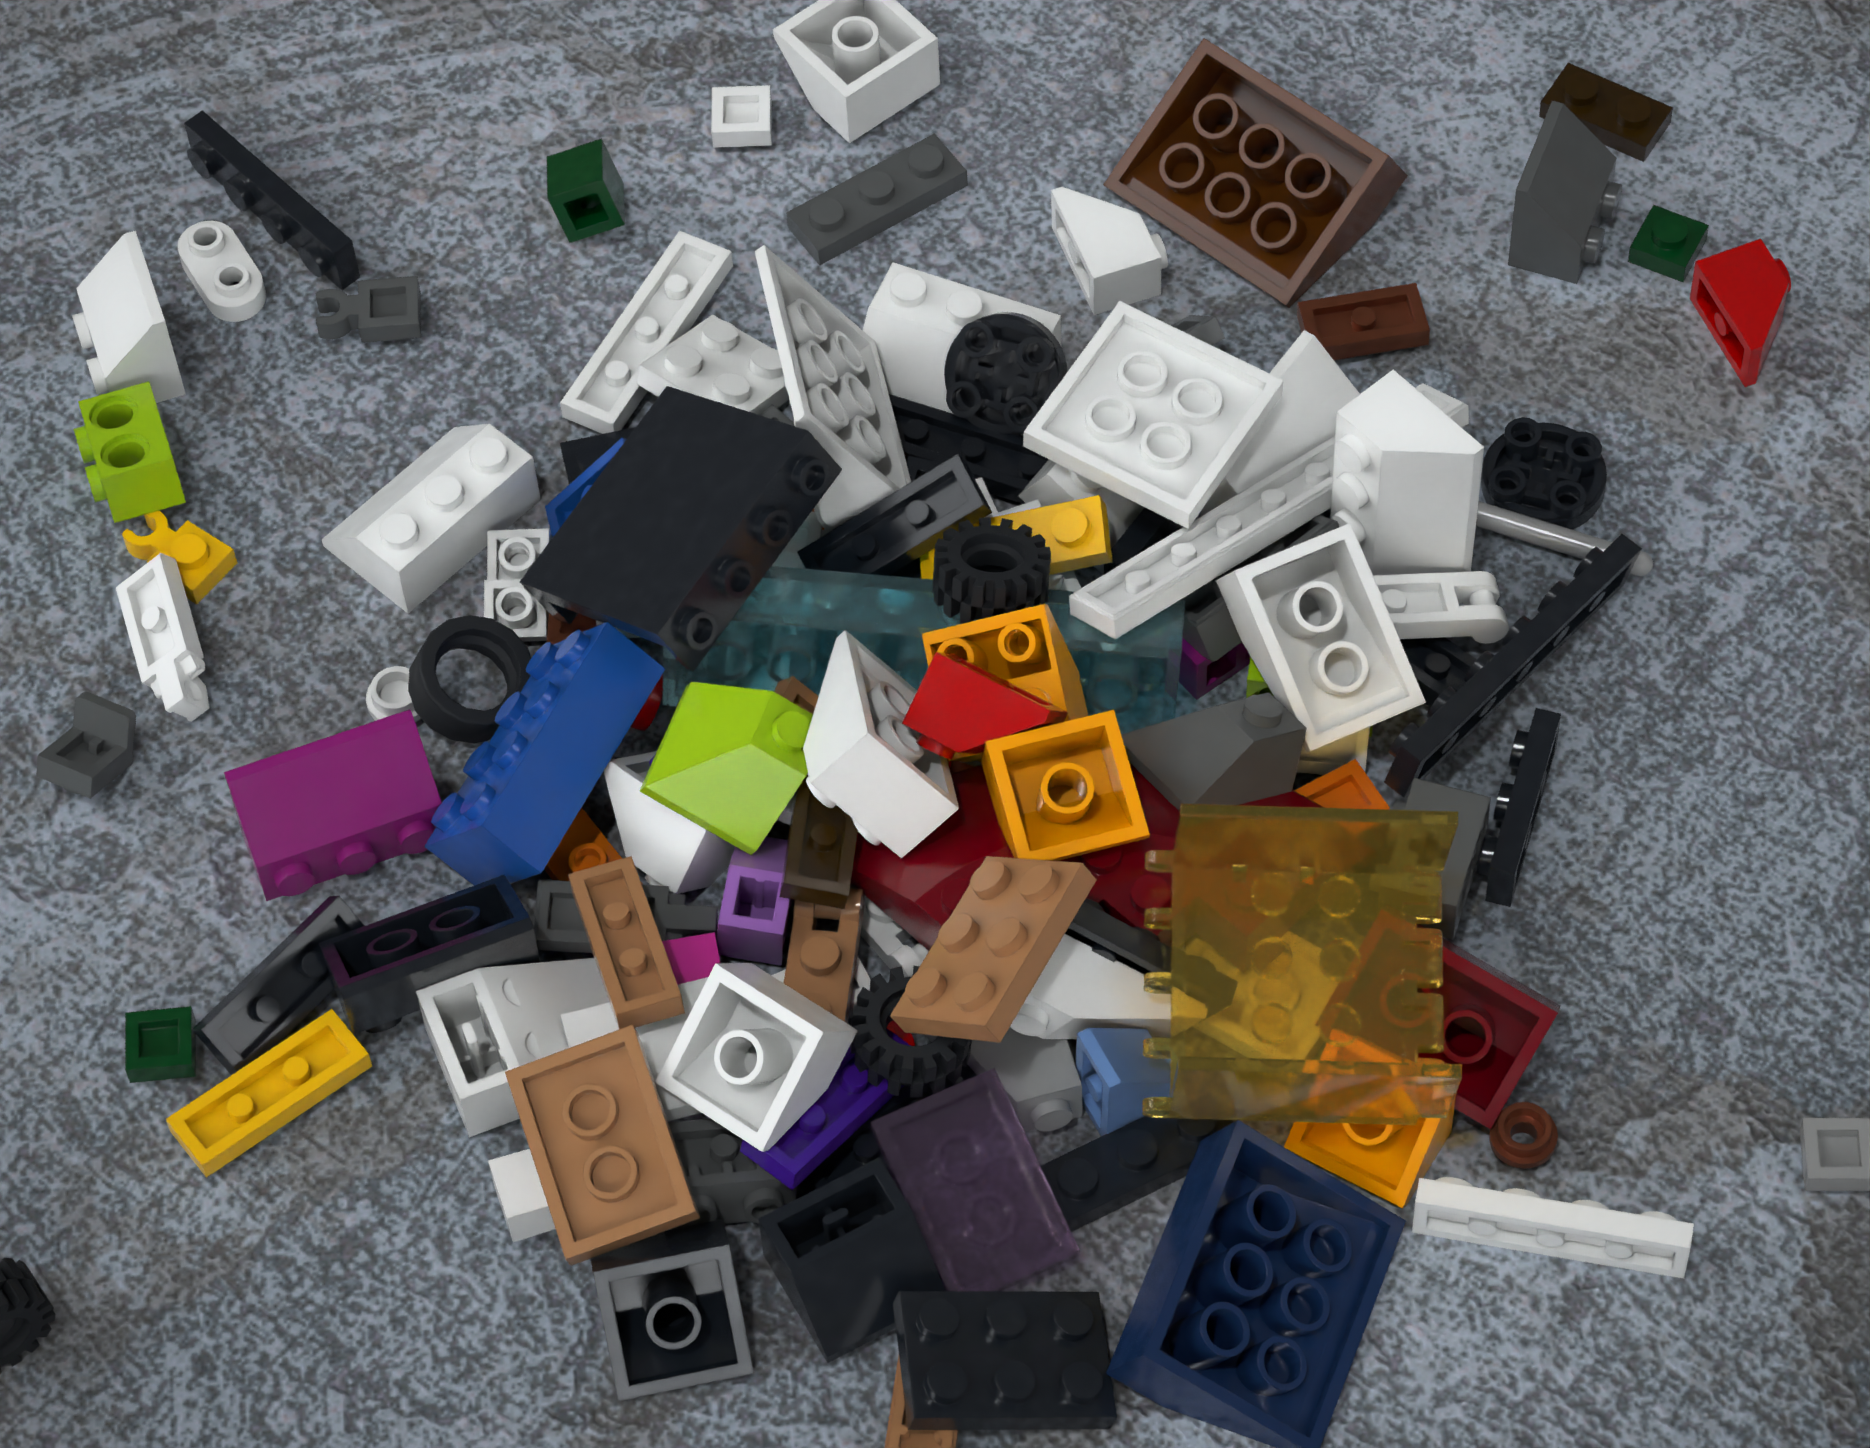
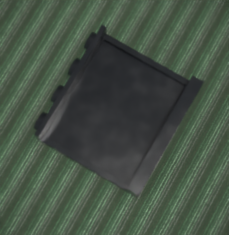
M666 386L521 579L520 583L555 619L571 624L579 613L602 623L609 622L615 628L665 646L687 670L694 672L840 474L842 468L808 430Z

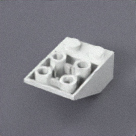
M595 958L477 968L416 991L427 1034L469 1137L520 1119L505 1072L569 1048L560 1014L609 1002Z

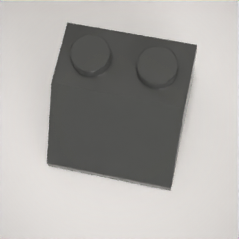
M1551 102L1516 188L1508 265L1577 284L1585 262L1595 264L1599 257L1605 235V229L1599 226L1603 217L1614 218L1621 197L1622 184L1613 182L1617 158L1563 103Z

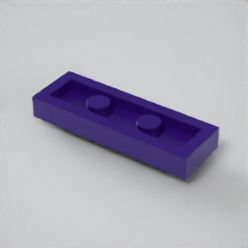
M886 1028L890 1038L898 1043L911 1046ZM849 1047L828 1089L768 1151L761 1152L742 1139L740 1152L793 1190L894 1096L887 1093L888 1080L883 1079L877 1087L867 1081L869 1068L859 1072L854 1064L855 1053L851 1054Z

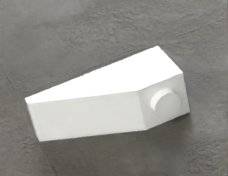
M1064 934L1010 1027L1018 1033L1038 1036L1042 1039H1077L1078 1032L1090 1027L1147 1029L1153 1040H1173L1204 1021L1208 1010L1205 1009L1204 1005L1173 989L1169 991L1149 981L1148 976L1117 960L1112 962L1091 951L1092 947Z

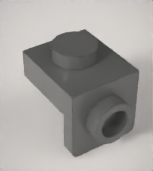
M87 691L83 692L75 699L73 727L38 755L36 776L59 785L68 792L80 794L91 799L132 765L136 725L135 712Z

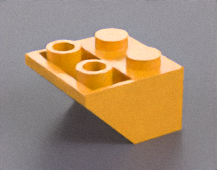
M1041 604L922 633L928 667L936 652L955 654L1067 711L1068 714L1064 722L1088 716L1079 670L1048 604ZM955 752L953 758L948 759V761L973 762L982 760L983 752L979 754Z

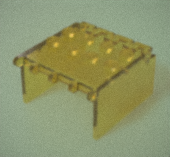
M1180 804L1173 850H1153L1145 853V869L1153 872H1171V908H1149L1144 911L1145 927L1171 930L1170 973L1151 972L1145 974L1143 987L1144 991L1148 993L1170 994V1038L1153 1037L1143 1040V1056L1153 1059H1169V1097L1144 1098L1142 1100V1115L1151 1118L1416 1125L1419 1117L1447 1118L1462 1079V1064H1444V1061L1440 1059L1418 1058V1053H1439L1444 1050L1443 996L1436 993H1417V988H1438L1443 985V935L1441 930L1417 928V924H1436L1442 921V874L1437 871L1444 870L1458 827V812Z

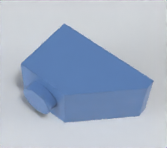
M1089 1027L1077 1033L1076 1069L1082 1084V1105L1100 1136L1109 1134L1178 1100L1179 1084L1183 1083L1180 1066L1168 1047L1165 1046L1161 1049L1157 1047L1147 1029Z

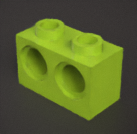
M149 381L78 401L85 425L73 430L84 464L96 461V464L85 467L95 503L107 499L114 523L186 503Z

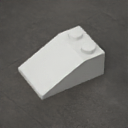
M1351 523L1234 570L1216 580L1239 637L1272 694L1307 728L1303 742L1306 752L1313 751L1426 703Z
M845 630L835 640L803 746L808 770L806 783L813 795L828 808H833L837 805L852 817L855 827L867 841L873 845H879L882 842L899 857L903 858L959 809L947 758L939 756L917 744L916 742L921 733L902 724L917 690Z

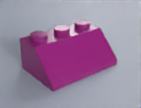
M410 709L224 772L244 841L266 901L281 896L299 895L309 890L315 884L344 874L356 875L363 873L376 863L406 853L417 854L428 850L424 846L436 828L431 823L435 811L442 803Z

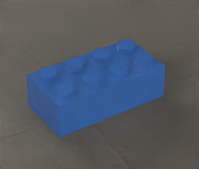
M609 622L584 632L576 630L565 640L555 644L551 642L545 643L537 650L527 664L526 672L530 677L521 692L518 691L512 694L497 712L495 722L499 727L489 742L481 744L467 760L463 772L468 777L458 793L454 792L449 795L435 811L431 823L436 828L424 847L473 885L504 874L509 883H513L542 873L659 681L665 668Z

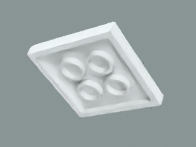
M1119 301L1025 429L1023 447L1189 529L1282 396L1284 380Z

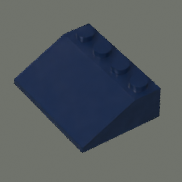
M1237 1120L1199 1143L1106 1374L1164 1408L1276 1448H1320L1406 1220L1243 1122Z

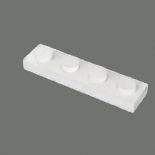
M679 230L560 402L562 417L602 434L622 430L648 391L637 385L639 365L690 330L733 267L732 252Z
M1442 1177L1436 1180L1419 1178L1412 1233L1684 1279L1691 1249L1694 1224L1677 1221L1673 1216L1663 1212L1649 1211L1639 1215L1609 1210L1605 1205L1592 1200H1577L1568 1203L1540 1198L1536 1193L1525 1189L1513 1188L1502 1192L1473 1187L1467 1181L1459 1178Z

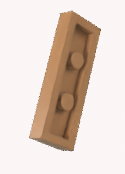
M632 856L568 874L572 894L618 1028L622 1029L630 1025L636 1028L685 1014L680 990Z

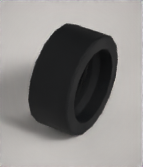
M466 615L448 619L429 633L409 668L408 692L414 709L430 729L450 740L473 744L491 740L499 727L495 722L497 712L512 694L518 691L521 692L530 677L526 672V667L531 659L528 647L512 629L492 618ZM460 648L477 651L490 658L503 672L507 683V693L502 703L493 709L483 711L466 708L453 701L440 687L436 676V666L441 656L448 651Z

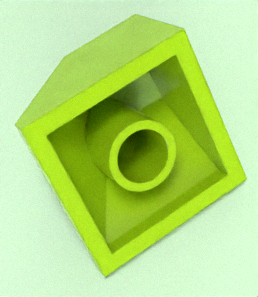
M690 682L685 687L639 791L752 855L757 851L808 773L803 746L813 714L774 691Z

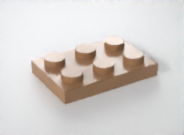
M986 856L982 865L972 875L970 884L953 913L940 928L936 941L919 969L908 981L905 992L890 1017L906 1033L1000 1043L1097 879L1083 863Z
M633 1025L505 1072L565 1259L571 1266L700 1218L639 1034Z

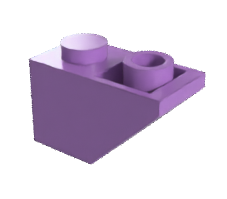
M765 837L757 851L752 855L735 846L728 868L718 920L717 947L720 956L782 965L793 906V899L779 897L788 840Z

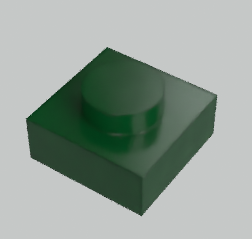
M1653 205L1630 246L1628 262L1684 282L1707 240L1709 225Z
M191 1006L125 1013V1071L130 1083L196 1077V1034L192 1030L196 1026V1018Z

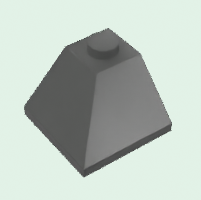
M1268 692L1216 705L1124 733L1121 736L1129 762L1186 818H1190L1222 808L1291 792L1307 728Z

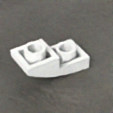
M550 529L488 530L487 580H484V617L492 618L512 629L523 642L547 641L549 612L520 581L551 541Z

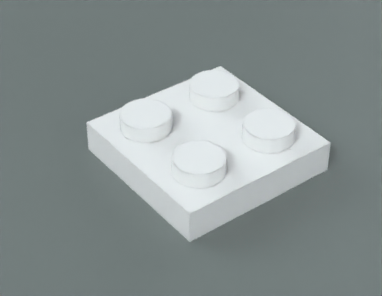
M713 314L639 365L637 385L658 397L666 386L758 415L771 405L778 408L789 400L778 350L765 345L737 329L733 324L723 321Z

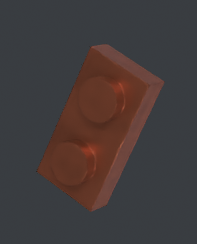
M1416 283L1298 302L1297 318L1301 333L1305 330L1315 335L1333 360L1429 345L1430 328Z

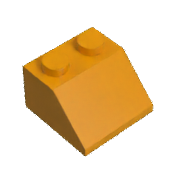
M1114 710L985 741L981 763L998 824L1014 858L1059 861L1149 838L1150 833Z

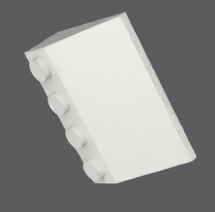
M763 245L755 251V256L784 374V384L788 391L793 412L794 426L808 430L842 468L840 474L814 508L818 521L829 533L911 483L876 342L769 248Z

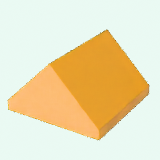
M1336 1027L1332 1029L1284 1148L1403 1209L1407 1206L1418 1188L1419 1178H1424L1452 1132L1457 1087Z

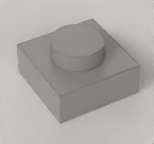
M1803 1118L1800 1127V1142L1805 1191H1870V1118Z

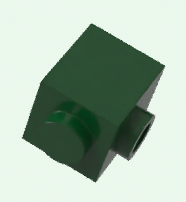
M602 138L547 156V199L569 243L625 225L624 183Z

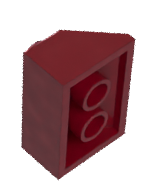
M1386 905L1379 913L1314 1027L1329 1036L1332 1029L1338 1027L1456 1086L1454 1108L1491 1129L1556 1018L1560 1005Z

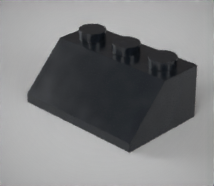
M505 874L319 943L342 1010L353 1034L362 1031L378 1033L388 1030L399 1024L403 1016L421 1010L416 994L417 990L477 968L540 963L531 919Z

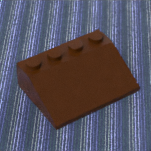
M1203 38L1103 185L1290 308L1375 224L1408 175L1389 155Z

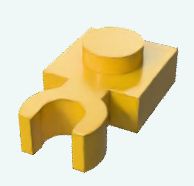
M161 511L144 515L147 526L154 531L150 535L138 536L128 529L122 533L128 552L138 559L147 560L146 562L148 563L160 553L176 559L187 599L196 605L237 564L233 548L188 520L176 532L169 527L166 516Z

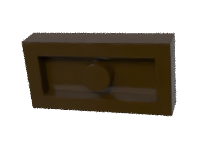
M1567 63L1541 100L1539 117L1545 119L1552 101L1563 103L1605 146L1644 162L1670 125L1673 107L1571 63Z
M806 775L794 794L779 897L845 909L850 891L858 830L852 821V817L837 805L833 808H828L813 795L806 783V778L808 777Z

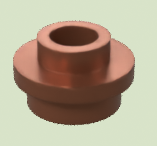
M1517 1102L1501 1110L1489 1133L1490 1145L1495 1155L1504 1163L1516 1168H1533L1545 1163L1553 1155L1558 1138L1557 1127L1551 1116L1542 1107L1530 1102ZM1517 1133H1526L1532 1136L1535 1142L1522 1144L1512 1140L1511 1137Z

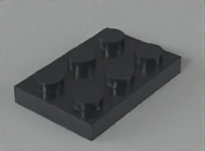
M898 1292L893 1302L908 1430L1110 1429L1117 1418L1112 1379L1111 1376L1106 1374L1109 1367V1358L1099 1292Z

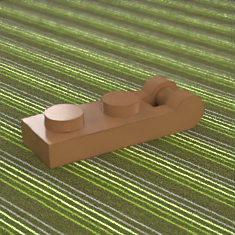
M850 888L845 909L795 900L794 919L784 977L785 985L847 1024L865 900L864 889ZM817 918L840 920L838 932L815 930Z

